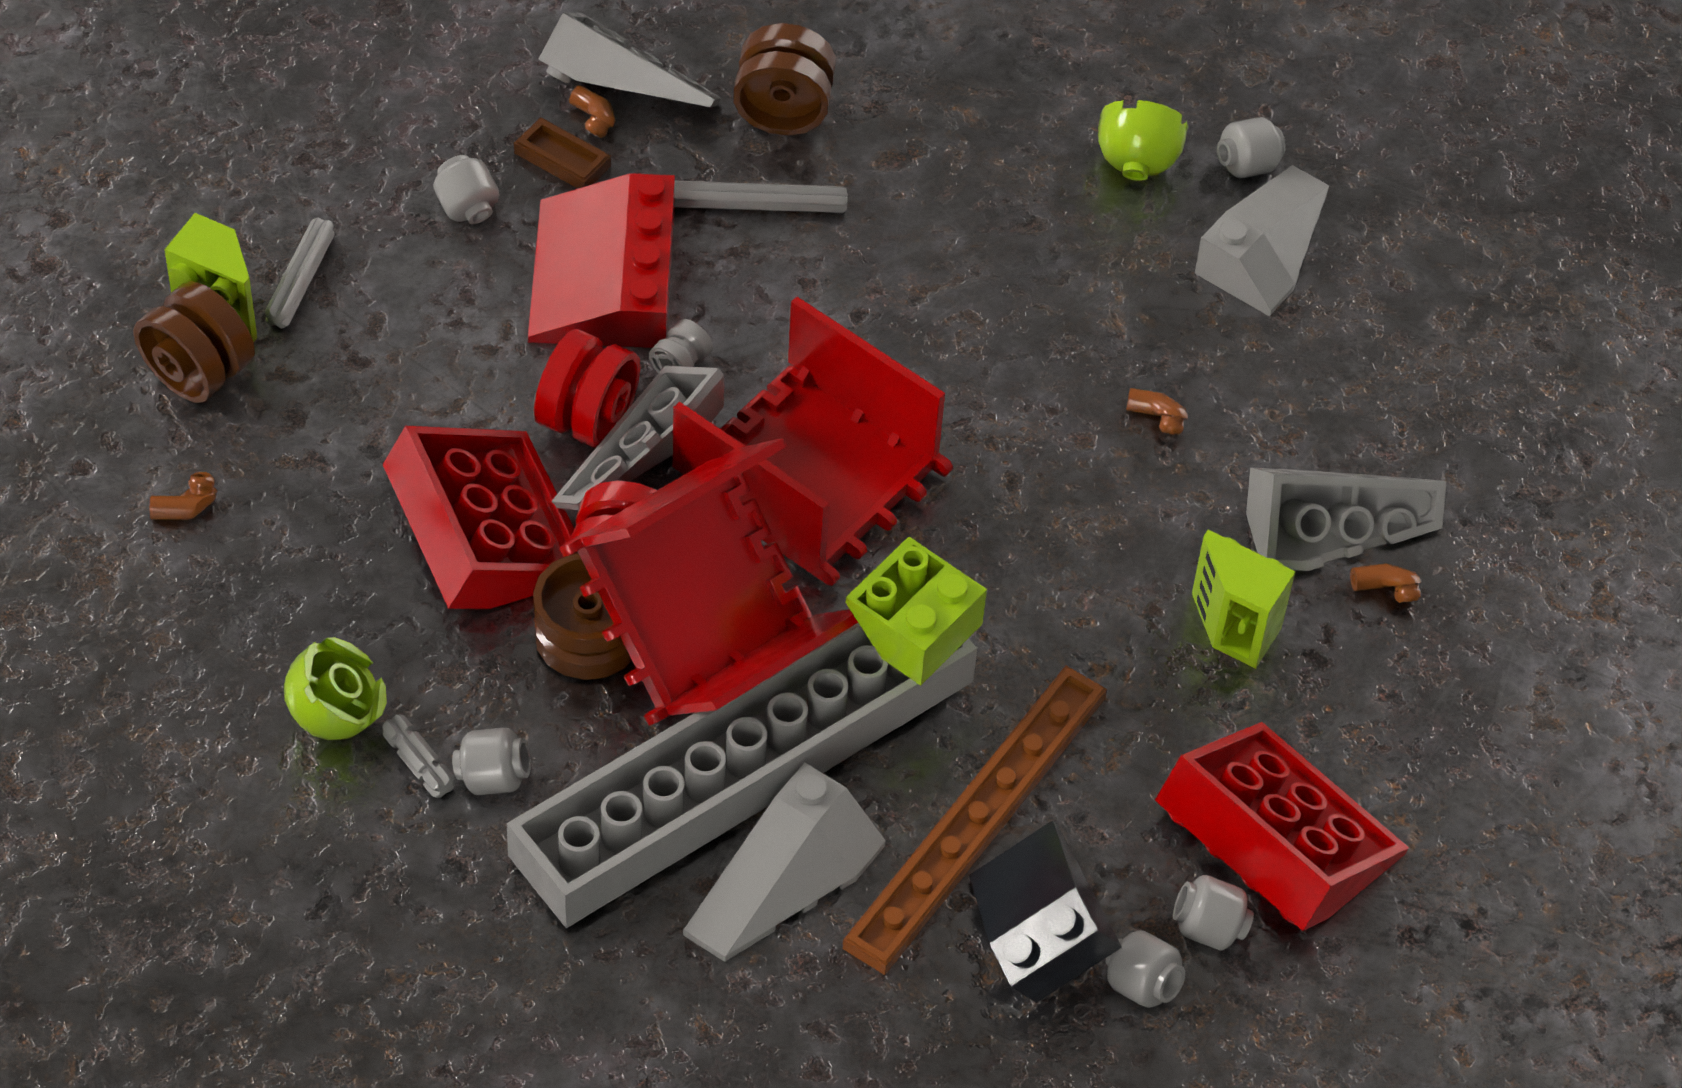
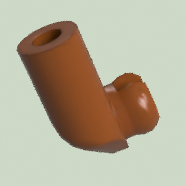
M582 85L574 88L570 95L569 103L590 115V118L585 123V129L599 138H604L608 133V129L610 127L613 128L616 123L611 103Z
M1130 388L1127 411L1160 416L1159 428L1163 433L1180 435L1184 431V420H1188L1185 407L1164 393Z
M197 472L190 476L188 481L190 488L180 496H151L149 506L151 520H189L195 518L216 499L217 489L214 487V477L207 472Z
M1387 563L1351 568L1350 580L1354 591L1395 587L1394 596L1399 603L1417 601L1421 597L1419 583H1422L1416 572Z

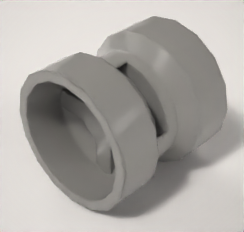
M681 319L668 331V339L659 340L650 350L649 360L657 373L664 366L694 367V363H702L712 352L713 343L710 336L700 325L688 319Z

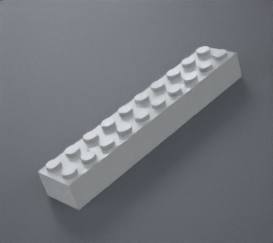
M857 623L720 709L693 713L506 823L508 857L565 928H568L768 807L774 797L804 762L824 773L971 684L974 679L977 647L968 638L920 686L884 661L860 624Z

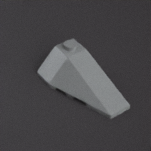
M581 12L562 13L539 57V60L549 65L546 70L547 73L568 84L571 79L580 82L707 107L718 106L722 99L684 74L671 68L668 71L662 69V63L650 53L643 52L635 47H631L630 50L627 49L626 45L629 40Z
M1293 165L1227 210L1201 237L1195 274L1270 317L1295 288L1313 231L1316 228L1329 190V185Z
M664 366L551 502L557 508L579 510L586 491L595 485L616 480L630 482L672 456L673 407L679 401L714 424V418L724 407V374L719 368Z

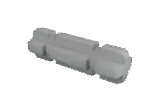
M396 714L392 719L386 720L382 726L384 738L393 748L399 749L397 754L419 780L425 781L423 786L431 796L441 798L446 793L451 792L455 787L454 775L445 764L438 763L441 759L420 733L412 731L414 726L407 717Z

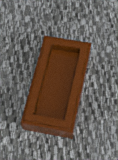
M542 117L514 142V154L577 189L594 184L611 167V155Z

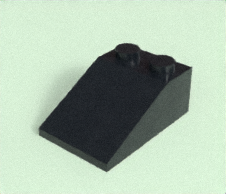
M1053 820L969 875L989 944L1010 986L1035 1003L1122 948L1059 826Z

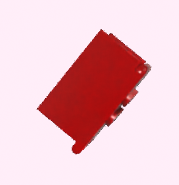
M796 297L791 301L788 363L791 365L767 385V390H761L739 410L737 418L732 417L721 428H718L679 401L673 407L672 467L681 472L682 475H685L707 461L720 458L734 449L783 438L787 446L786 448L743 472L751 490L739 498L742 503L755 498L772 532L771 535L763 539L764 542L769 544L776 541L783 555L825 584L833 586L840 579V575L832 565L845 553L855 559H861L867 553V547L860 539L875 524L887 531L891 530L897 524V518L890 510L905 495L916 502H920L927 495V491L919 482L929 472L933 470L940 476L946 477L953 470L951 461L939 453L945 392L804 300Z
M783 438L737 448L720 458L709 460L559 547L563 557L573 555L578 551L592 579L579 588L584 597L598 591L614 623L603 630L602 634L606 642L619 636L621 637L636 667L624 675L628 686L643 681L656 707L644 715L648 725H653L669 715L716 711L858 623L850 609L820 613L812 616L798 585H793L784 590L782 584L790 580L793 575L776 541L765 546L762 545L761 540L771 535L772 532L755 498L743 503L739 498L751 490L743 472L786 448L787 446Z

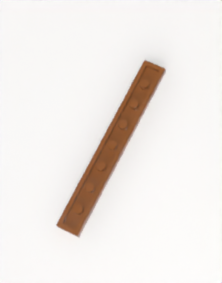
M1065 665L843 939L842 949L886 975L1106 699L1107 689Z

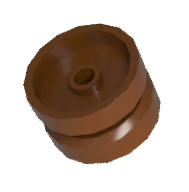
M778 23L766 25L752 32L742 45L739 71L737 72L734 85L733 103L740 116L753 127L771 134L790 136L807 133L819 126L828 114L831 87L833 86L836 56L830 43L817 32L794 24Z
M194 281L181 284L166 297L163 306L151 309L136 322L133 329L135 344L143 360L154 375L168 389L183 399L194 403L208 400L222 388L226 378L236 376L251 363L255 355L253 339L247 326L235 309L218 293L206 285Z
M579 553L551 563L538 577L533 592L537 651L548 666L564 676L582 680L606 678L623 670L632 659L620 636L606 642L602 631L614 623L598 591L587 597L583 596L579 587L592 579Z

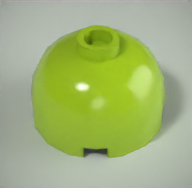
M1124 100L1115 101L1103 108L1098 126V142L1104 158L1115 169L1122 171L1124 177L1136 181L1146 180L1148 176L1157 175L1170 169L1181 155L1186 141L1188 124L1187 122L1181 124L1182 114L1162 104L1137 100L1136 108H1123Z
M332 637L326 638L321 643H316L315 641L296 657L285 678L284 700L296 722L313 736L324 740L349 739L362 732L382 716L387 704L386 686L382 677L375 681L373 674L368 669L373 662L364 652L352 643Z

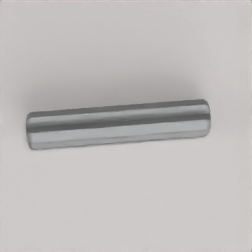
M317 217L310 222L265 310L266 322L269 325L285 328L290 324L335 235L333 231L334 224L331 221H324Z

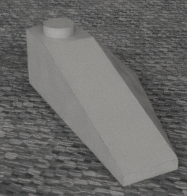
M1250 468L1246 516L1258 554L1275 559L1291 570L1310 571L1324 566V563L1343 557L1351 558L1363 554L1365 550L1386 543L1395 544L1442 529L1447 481L1295 469Z
M804 762L774 797L683 929V936L726 962L773 933L777 924L800 910L803 913L817 906L818 899L834 889L840 887L843 890L856 882L885 847L886 841L846 787Z

